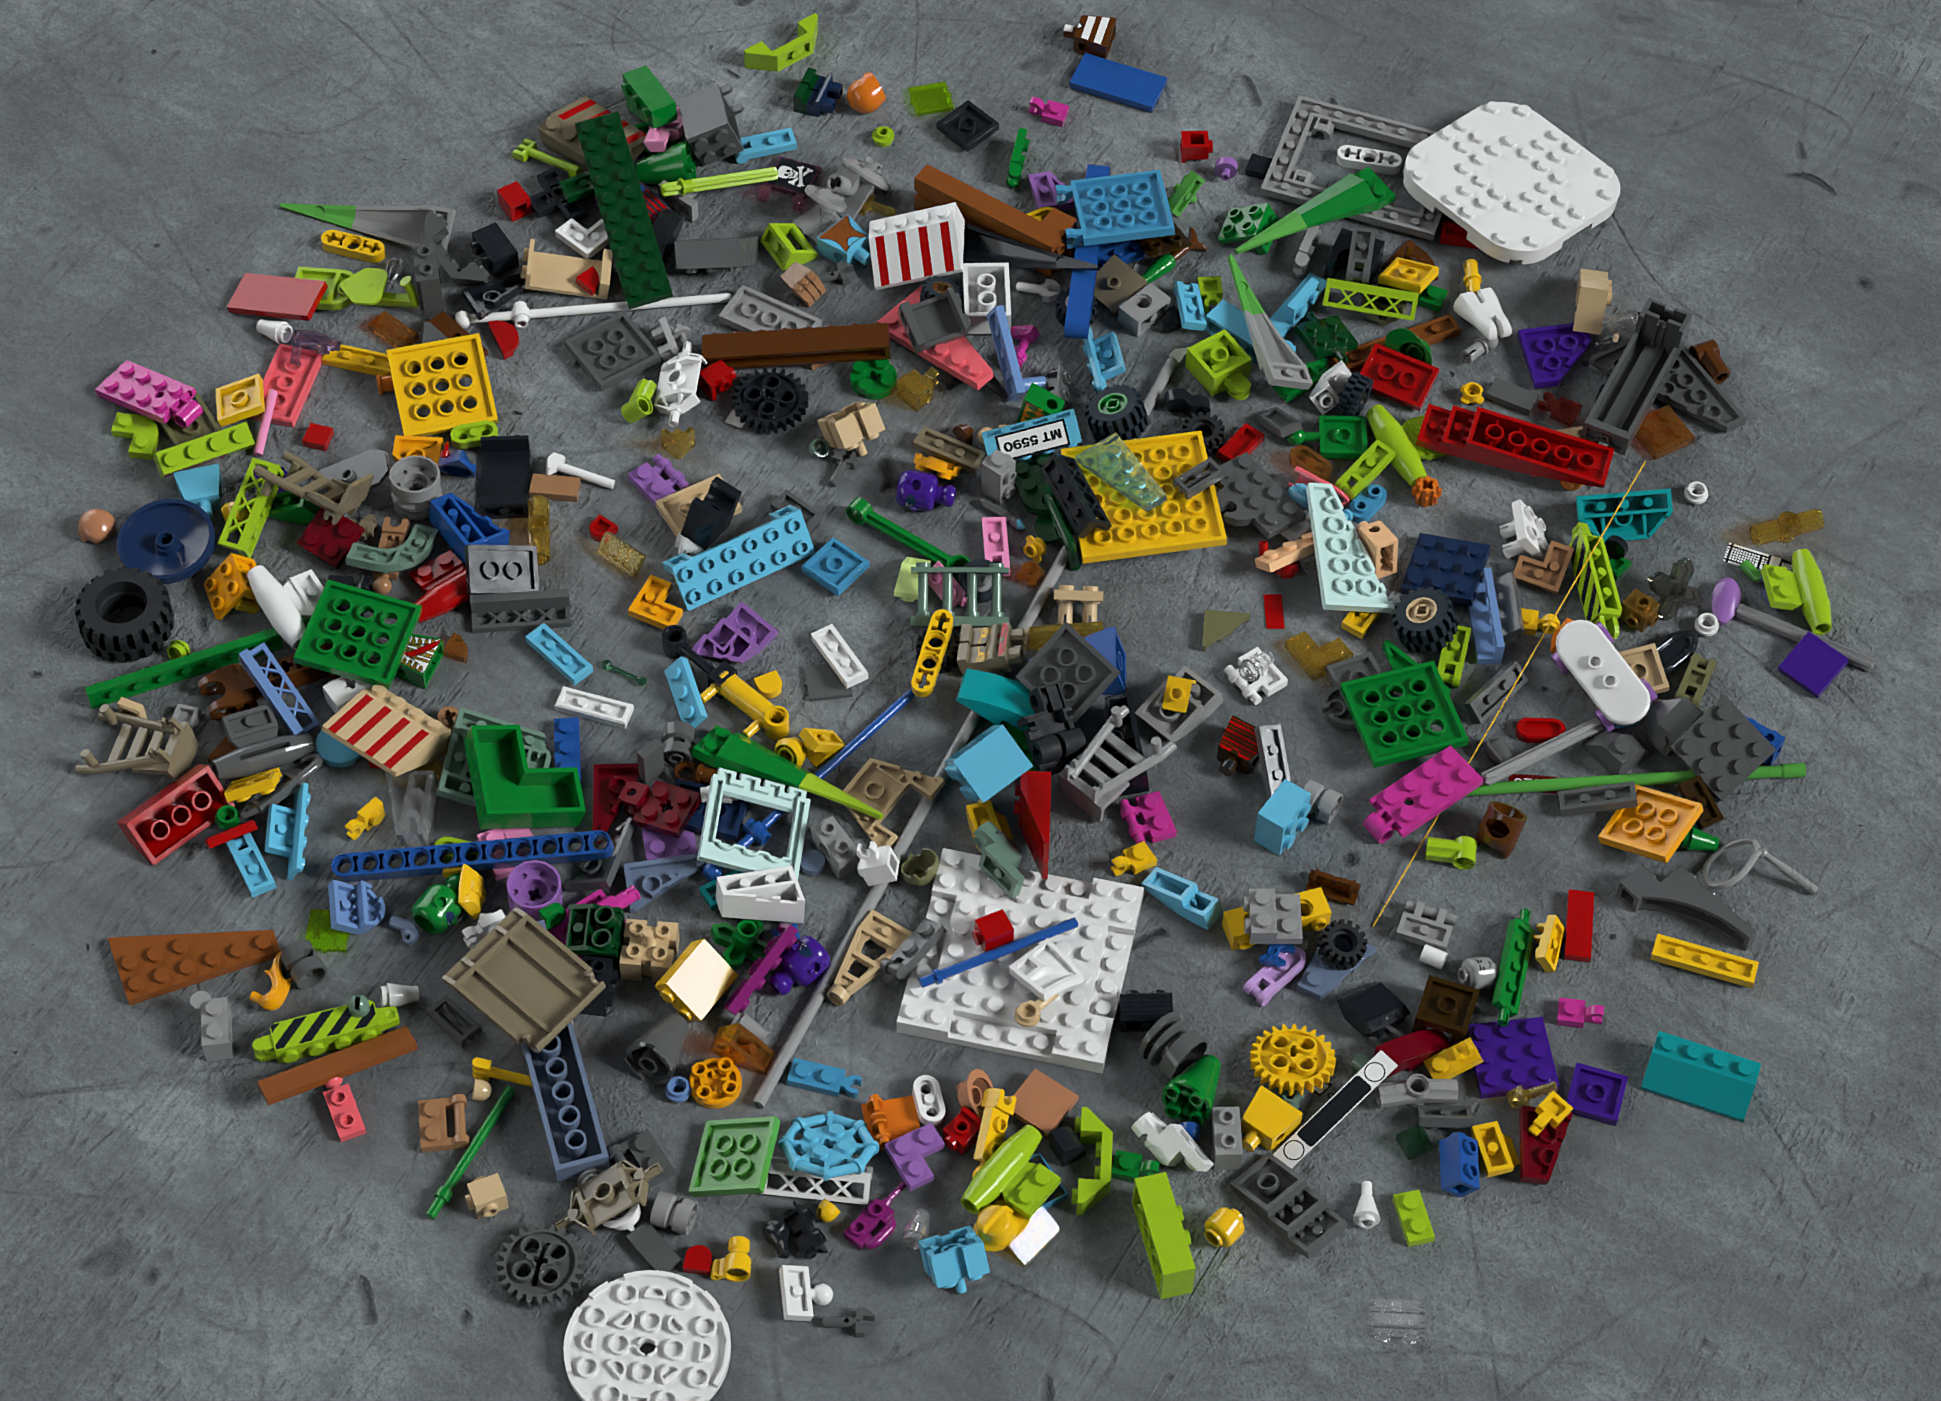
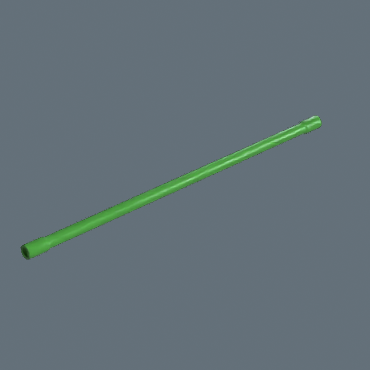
M1804 762L1759 766L1745 780L1803 778L1806 776V766ZM1691 770L1502 781L1490 786L1483 784L1466 796L1563 791L1632 781L1640 786L1681 784L1696 776Z

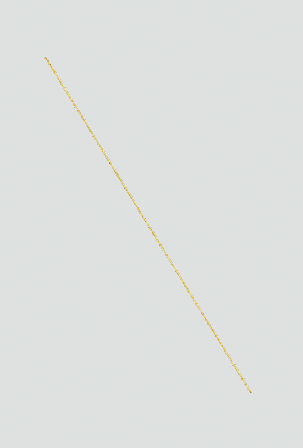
M1644 461L1643 465L1641 466L1640 470L1638 471L1636 477L1634 478L1632 484L1630 485L1629 489L1627 490L1625 496L1623 497L1621 503L1619 504L1618 508L1616 509L1614 515L1612 516V518L1610 519V521H1609V523L1607 524L1606 528L1604 529L1602 535L1600 536V538H1599V540L1597 541L1595 547L1593 548L1592 552L1590 553L1589 557L1587 558L1585 564L1583 565L1582 569L1580 570L1578 576L1576 577L1575 581L1573 582V584H1572L1571 588L1569 589L1568 593L1566 594L1564 600L1562 601V603H1561V605L1559 606L1558 610L1556 611L1554 617L1552 618L1551 622L1549 623L1547 629L1545 630V632H1544V634L1542 635L1541 639L1539 640L1537 646L1535 647L1534 651L1532 652L1531 656L1529 657L1527 663L1525 664L1524 668L1522 669L1520 675L1518 676L1517 680L1515 681V684L1513 685L1512 689L1510 690L1509 694L1507 695L1506 699L1504 700L1502 706L1500 707L1499 711L1497 712L1496 716L1494 717L1493 721L1491 722L1489 728L1487 729L1486 733L1484 734L1483 738L1481 739L1480 743L1478 744V746H1477V748H1476L1474 754L1472 755L1471 759L1469 760L1468 764L1471 762L1472 758L1474 757L1475 753L1477 752L1479 746L1481 745L1482 741L1484 740V738H1485L1486 734L1488 733L1490 727L1492 726V724H1493V722L1495 721L1497 715L1499 714L1500 710L1502 709L1503 705L1505 704L1506 700L1508 699L1510 693L1512 692L1513 688L1515 687L1516 683L1518 682L1520 676L1522 675L1523 671L1525 670L1526 666L1528 665L1530 659L1532 658L1533 654L1535 653L1537 647L1539 646L1540 642L1542 641V639H1543L1544 635L1546 634L1548 628L1550 627L1552 621L1554 620V618H1555V616L1557 615L1558 611L1560 610L1562 604L1564 603L1565 599L1567 598L1569 592L1571 591L1572 587L1574 586L1575 582L1577 581L1579 575L1581 574L1582 570L1584 569L1585 565L1587 564L1588 560L1590 559L1592 553L1594 552L1595 548L1597 547L1598 543L1600 542L1602 536L1604 535L1605 531L1607 530L1609 524L1611 523L1612 519L1614 518L1616 512L1618 511L1619 507L1621 506L1623 500L1625 499L1626 495L1628 494L1630 488L1632 487L1633 483L1635 482L1637 476L1639 475V473H1640V471L1642 470L1643 466L1645 465L1646 461ZM1440 814L1436 816L1435 820L1430 826L1420 846L1418 847L1417 851L1415 852L1414 856L1412 857L1411 861L1406 867V870L1404 871L1403 875L1401 876L1400 880L1398 881L1397 885L1395 886L1394 890L1389 896V899L1387 900L1386 904L1384 905L1383 909L1381 910L1372 927L1375 926L1384 908L1386 907L1387 903L1389 902L1390 898L1395 892L1398 884L1400 883L1401 879L1403 878L1404 874L1406 873L1407 869L1409 868L1418 850L1420 849L1421 845L1423 844L1424 840L1426 839L1427 835L1429 834L1431 828L1433 827L1434 823L1436 822Z

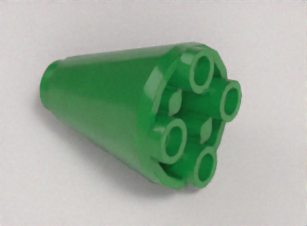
M1210 1054L1203 1055L1165 1085L1161 1097L1165 1106V1114L1168 1117L1184 1122H1195L1203 1125L1205 1120L1209 1118L1221 1071V1063L1215 1056Z

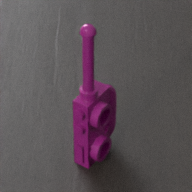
M902 1180L886 1198L881 1200L876 1198L874 1201H871L868 1207L861 1211V1215L844 1231V1238L859 1250H862L864 1247L868 1249L878 1248L896 1228L894 1210L890 1206L894 1198L906 1187L904 1181ZM881 1224L883 1228L872 1237L870 1233Z

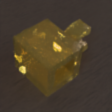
M931 367L923 376L915 369L908 374L902 375L897 381V397L918 412L933 400L934 387L939 383L935 377L939 375V372Z

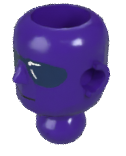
M906 470L901 473L898 481L896 501L901 507L909 508L913 512L917 510L930 512L934 508L935 502L941 503L944 507H952L956 488L952 485L938 486V479L933 474Z
M809 935L802 936L789 950H786L780 956L782 960L779 964L782 970L772 974L768 982L780 996H785L790 992L791 986L794 983L802 987L811 984L828 968L831 962L830 956L824 947Z

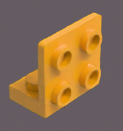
M231 553L203 583L217 620H222L242 597L256 600L247 578V573L257 566L254 559Z

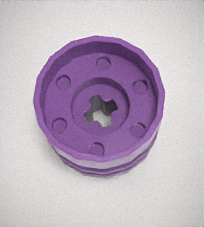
M538 860L525 861L516 866L509 874L507 893L510 912L517 907L535 921H540L539 910L556 902L563 906L560 875L547 862Z

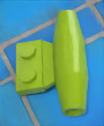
M1381 404L1375 405L1367 411L1366 416L1375 439H1378L1396 452V456L1390 463L1411 487L1415 486L1416 479L1427 476L1421 459L1429 461L1447 455L1415 445L1425 415L1407 419L1401 426Z
M1799 549L1792 554V572L1787 570V567L1765 564L1761 569V574L1770 607L1786 610L1801 607V611L1813 633L1824 635L1830 632L1832 629L1830 600L1822 573L1811 552L1808 549Z
M1025 1125L1002 1143L975 1174L960 1199L962 1206L968 1212L977 1214L1002 1194L1008 1207L1029 1220L1061 1183V1177L1042 1164L1029 1162L1042 1140L1041 1133L1035 1127Z

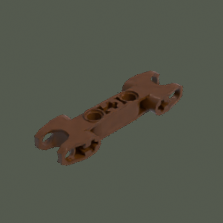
M355 631L352 633V635H358V637L364 636V632ZM323 644L319 648L322 650H330L333 646L330 644ZM348 650L343 654L346 657H353L357 653L350 652L351 650ZM295 654L277 660L295 688L329 676L332 680L341 677L294 663L293 657ZM375 657L367 660L371 664H376ZM270 662V667H269V668L275 669V668L273 667V665L271 664V662ZM267 663L260 666L267 667ZM230 664L221 667L197 682L201 695H224L207 707L211 720L220 721L224 716L248 710L253 705L258 707L256 700L264 698L249 674L244 671L240 664ZM268 672L267 678L274 687L280 688L282 682L280 675ZM209 683H215L209 687H205ZM284 683V687H283V688H284V689H289V688L286 686V684ZM226 708L225 710H223V711H221V712H216V711L219 710V709Z

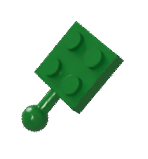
M1319 415L1318 432L1299 430L1286 436L1287 441L1294 446L1300 445L1304 441L1319 442L1320 458L1359 459L1368 449L1366 417Z

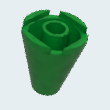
M682 141L665 149L664 152L655 153L636 162L635 169L640 184L658 185L663 180L674 182L678 181L679 178L683 180L697 178L695 161H692L690 155L692 154V149L689 143Z

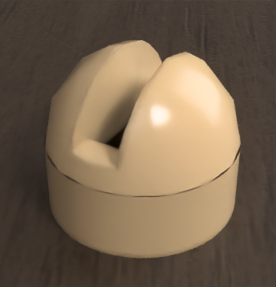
M475 1079L472 1100L483 1101L489 1098L492 1092L491 1085L487 1081Z

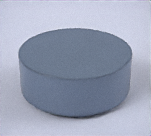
M818 850L805 851L802 854L800 863L802 872L809 876L821 874L825 869V856Z

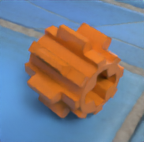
M1430 476L1416 479L1415 486H1412L1411 495L1414 496L1415 503L1427 508L1429 505L1437 504L1438 498L1441 497L1442 488H1439L1438 480L1435 478L1432 479Z

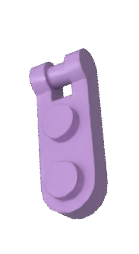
M1294 946L1295 953L1280 952L1279 957L1286 961V966L1277 968L1265 965L1246 982L1243 991L1248 995L1252 994L1259 1005L1265 1006L1278 991L1305 967L1306 955L1301 948ZM1263 983L1267 988L1262 990L1258 986Z

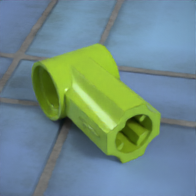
M641 379L638 381L629 402L622 406L621 412L627 422L635 423L652 413V402L657 392V385L652 380Z
M1460 836L1455 840L1428 837L1425 860L1453 863L1454 867L1462 870L1472 869L1476 862L1477 841L1468 836Z

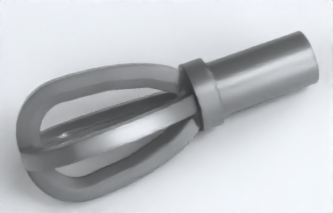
M391 258L388 260L385 268L388 274V282L384 292L390 293L403 277L405 266L402 259ZM397 264H399V267L396 273L394 274L393 278L389 280L393 268Z

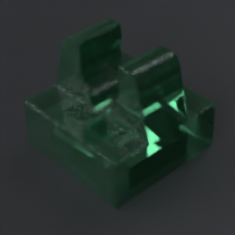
M1419 1124L1396 1134L1395 1139L1408 1161L1432 1151L1433 1145L1429 1140L1428 1134L1423 1126L1419 1127Z

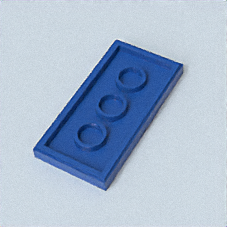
M1085 53L1069 82V88L1152 113L1167 84V77Z

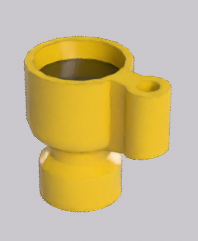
M743 1236L731 1237L728 1240V1251L730 1253L725 1258L712 1261V1280L717 1281L726 1278L730 1281L742 1282L750 1278L751 1258L747 1254L750 1251V1240Z

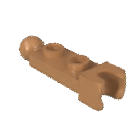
M385 517L378 548L389 549L404 544L410 535L408 519L404 518L399 526L393 527L390 525V517ZM372 571L373 578H376L372 587L375 593L388 594L392 588L390 580H397L399 571L388 574Z

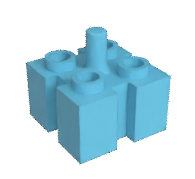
M970 1225L949 1231V1234L941 1237L935 1235L918 1241L924 1270L930 1278L932 1277V1281L937 1288L947 1289L955 1286L956 1292L962 1294L967 1291L965 1277L969 1281H974L982 1278L984 1274L990 1273L984 1243L978 1235L976 1236L975 1231Z

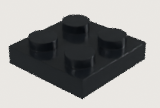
M967 100L936 122V129L969 152L998 131L999 123Z

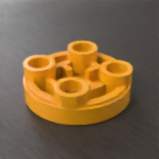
M727 1057L710 1058L697 1062L692 1066L689 1076L691 1096L703 1107L710 1109L724 1108L732 1104L741 1093V1073L733 1061Z

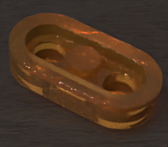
M1298 445L1291 449L1289 463L1293 468L1299 466L1326 481L1331 477L1332 465L1327 459L1307 446Z

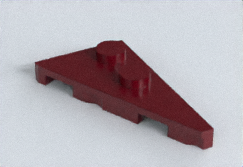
M638 763L593 764L592 831H608L624 804L619 798L621 791L627 782H637L639 778Z

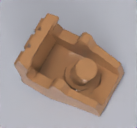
M794 262L780 276L795 297H799L808 307H811L814 301H817L826 292L819 277L812 270L797 262Z

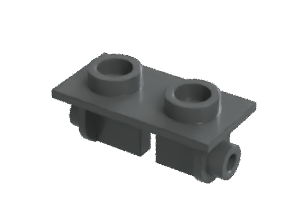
M1059 362L1058 370L1051 369L1046 374V389L1065 401L1063 411H1066L1067 403L1070 402L1068 385L1071 384L1069 372L1065 371Z

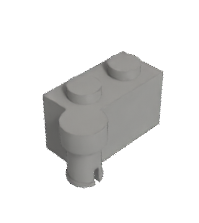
M206 991L195 992L190 998L192 1010L197 1014L198 1021L201 1022L202 1049L206 1061L233 1059L232 1012L228 998L211 999L210 994Z

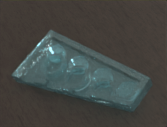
M1116 432L1075 456L1079 464L1146 512L1167 500L1164 491Z

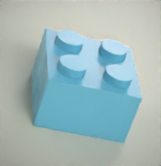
M1284 779L1257 814L1254 841L1279 856L1285 848L1289 849L1293 845L1298 831L1303 832L1308 825L1309 819L1307 815L1311 809L1309 804L1311 793Z

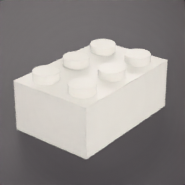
M963 263V313L968 315L971 322L968 334H991L987 314L995 306L1004 305L1011 332L1009 263Z

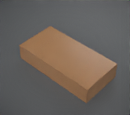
M533 473L529 496L536 499L577 502L581 486L580 477Z

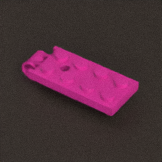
M128 360L121 364L117 370L95 389L99 397L165 424L173 417L174 421L184 429L189 427L203 413L202 407L192 399L196 395L195 388Z
M1450 745L1372 797L1369 803L1377 811L1371 813L1364 820L1363 826L1380 844L1389 840L1395 830L1404 838L1483 785V778ZM1411 800L1413 804L1408 806L1404 801Z

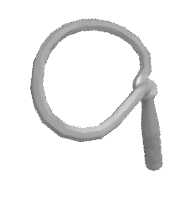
M1751 838L1739 839L1719 848L1708 858L1701 872L1703 882L1707 887L1715 890L1724 889L1742 880L1751 870L1757 859L1764 858L1811 895H1814L1818 890V886L1804 878V876L1790 866L1773 857L1766 848L1760 847L1756 839ZM1753 844L1755 847L1754 853L1737 875L1724 882L1715 883L1709 880V867L1720 855L1734 847Z

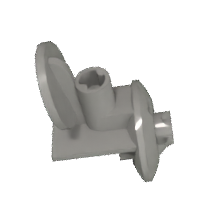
M866 155L863 162L855 158L843 157L836 173L828 178L826 188L807 185L805 192L819 204L836 211L842 217L848 214L854 220L869 195L873 194L875 189L889 191L890 186L881 174L882 164Z

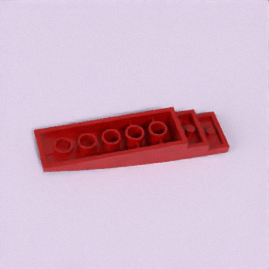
M1428 404L1415 444L1489 466L1604 488L1615 450L1608 446L1481 407H1477L1476 412L1455 405H1453L1452 410H1448Z

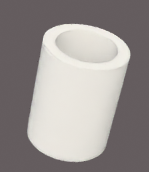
M1426 944L1419 961L1441 970L1448 953Z

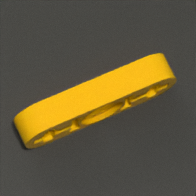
M327 230L321 236L322 247L329 253L370 263H379L386 256L384 244L378 240L337 230ZM355 243L359 245L356 249L347 248L350 244Z

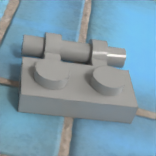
M1407 900L1405 910L1414 914L1403 911L1395 938L1421 946L1427 944L1445 952L1453 926L1446 925L1444 922L1455 925L1457 915L1448 913V910L1443 908L1438 910L1425 906L1426 903L1418 901L1415 903ZM1422 915H1423V916H1426V917H1429V918H1432V919H1436V921H1433V920H1430V919H1427V918H1423Z

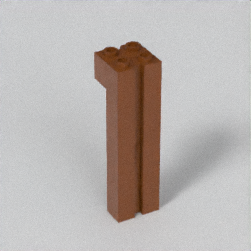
M928 164L914 178V191L917 192L914 196V209L916 210L956 202L965 223L1063 256L1072 257L1075 253L1076 247L1067 249L1066 239L1072 238L1066 237L1065 229H1076L1077 219L1056 208H1053L1042 221H1039ZM1033 269L1049 278L1056 271H1060L1058 269Z

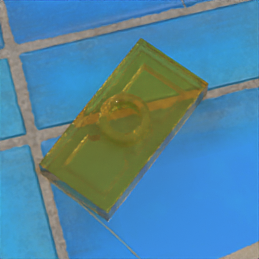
M605 532L596 551V554L632 577H637L647 555L611 532Z

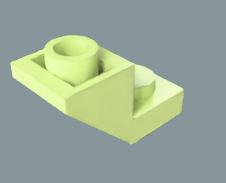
M907 557L901 564L894 596L901 597L900 599L906 602L918 600V574H911V567H916V563H931V560Z

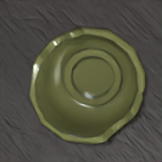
M923 848L920 855L910 853L906 862L901 865L900 873L902 878L911 886H925L932 883L939 868L938 856L935 851Z

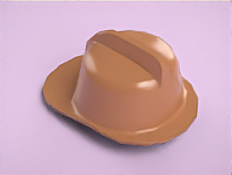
M972 1070L967 1080L956 1085L961 1108L967 1107L981 1119L984 1113V1108L981 1107L984 1091L988 1088H994L990 1078L983 1070Z

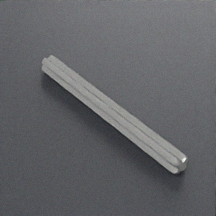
M1739 604L1736 609L1735 616L1798 643L1808 633L1805 629L1744 604ZM1812 633L1847 657L1849 664L1866 671L1872 670L1875 658Z
M1593 718L1481 773L1480 776L1483 778V784L1490 786L1602 731L1603 725L1601 720Z

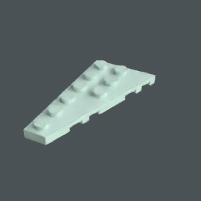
M1308 483L1306 492L1323 610L1392 613L1395 610L1392 601H1389L1385 593L1386 588L1384 584L1379 582L1375 574L1376 569L1361 540L1357 539L1354 534V526L1351 520H1347L1343 512L1344 507L1332 484Z

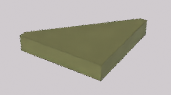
M1205 610L1201 651H1206L1209 646L1233 633L1237 627L1243 623H1248L1250 613Z

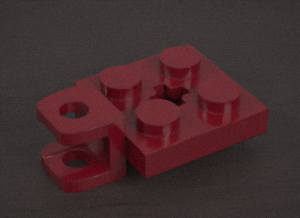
M657 780L651 789L648 785L639 782H627L619 795L621 802L626 804L624 806L625 813L634 817L633 822L636 826L675 838H680L701 802L700 793ZM630 791H636V793L631 794V796H628V793ZM666 806H671L673 808L672 810H667L666 812H663V808Z

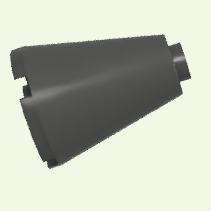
M675 1013L668 1014L626 1049L627 1057L625 1062L630 1071L639 1079L644 1080L646 1077L653 1080L651 1083L653 1085H664L671 1080L689 1030V1024L685 1017Z

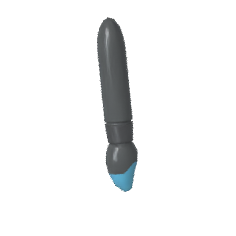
M978 499V503L982 508L997 517H1006V522L1013 528L1018 530L1025 529V525L1018 517H1014L987 499Z

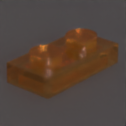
M385 310L368 324L371 332L395 348L411 346L419 340L417 332Z

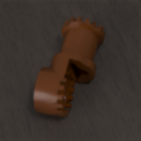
M684 761L675 766L674 779L675 782L677 779L710 785L711 777L713 774H717L718 770L705 767L702 763L696 764ZM683 770H688L693 775L688 779H683L678 774Z

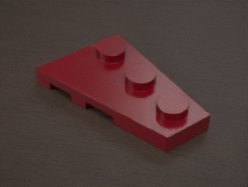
M1522 1105L1519 1109L1520 1181L1547 1185L1573 1113H1570L1556 1128H1553L1548 1123L1541 1133L1535 1137L1528 1129L1539 1116L1535 1112L1537 1107Z

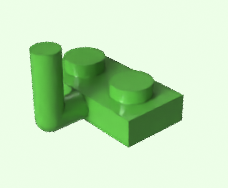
M1192 170L1189 174L1185 175L1181 180V185L1177 183L1173 188L1175 193L1171 194L1168 198L1170 211L1179 217L1189 203H1196L1197 197L1195 194L1205 180Z

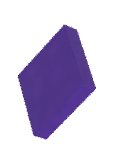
M1808 631L1778 666V671L1816 698H1819L1848 664L1849 659Z
M1576 1062L1566 1101L1573 1107L1571 1113L1616 1126L1628 1076Z

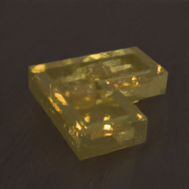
M1306 631L1285 641L1284 646L1312 681L1326 674V666L1352 658L1354 655L1340 637L1319 648Z

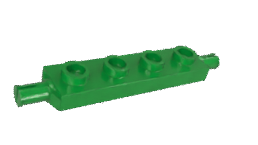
M1526 908L1520 910L1519 919L1515 918L1509 921L1492 1005L1497 1007L1500 1012L1497 1024H1500L1502 1027L1508 1026L1509 1017L1518 1014L1535 933L1529 924L1531 911H1528L1529 909Z

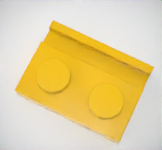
M275 767L231 781V785L228 786L224 793L227 802L236 800L239 803L250 799L251 795L257 793L266 795L273 792L280 777H282L279 767Z

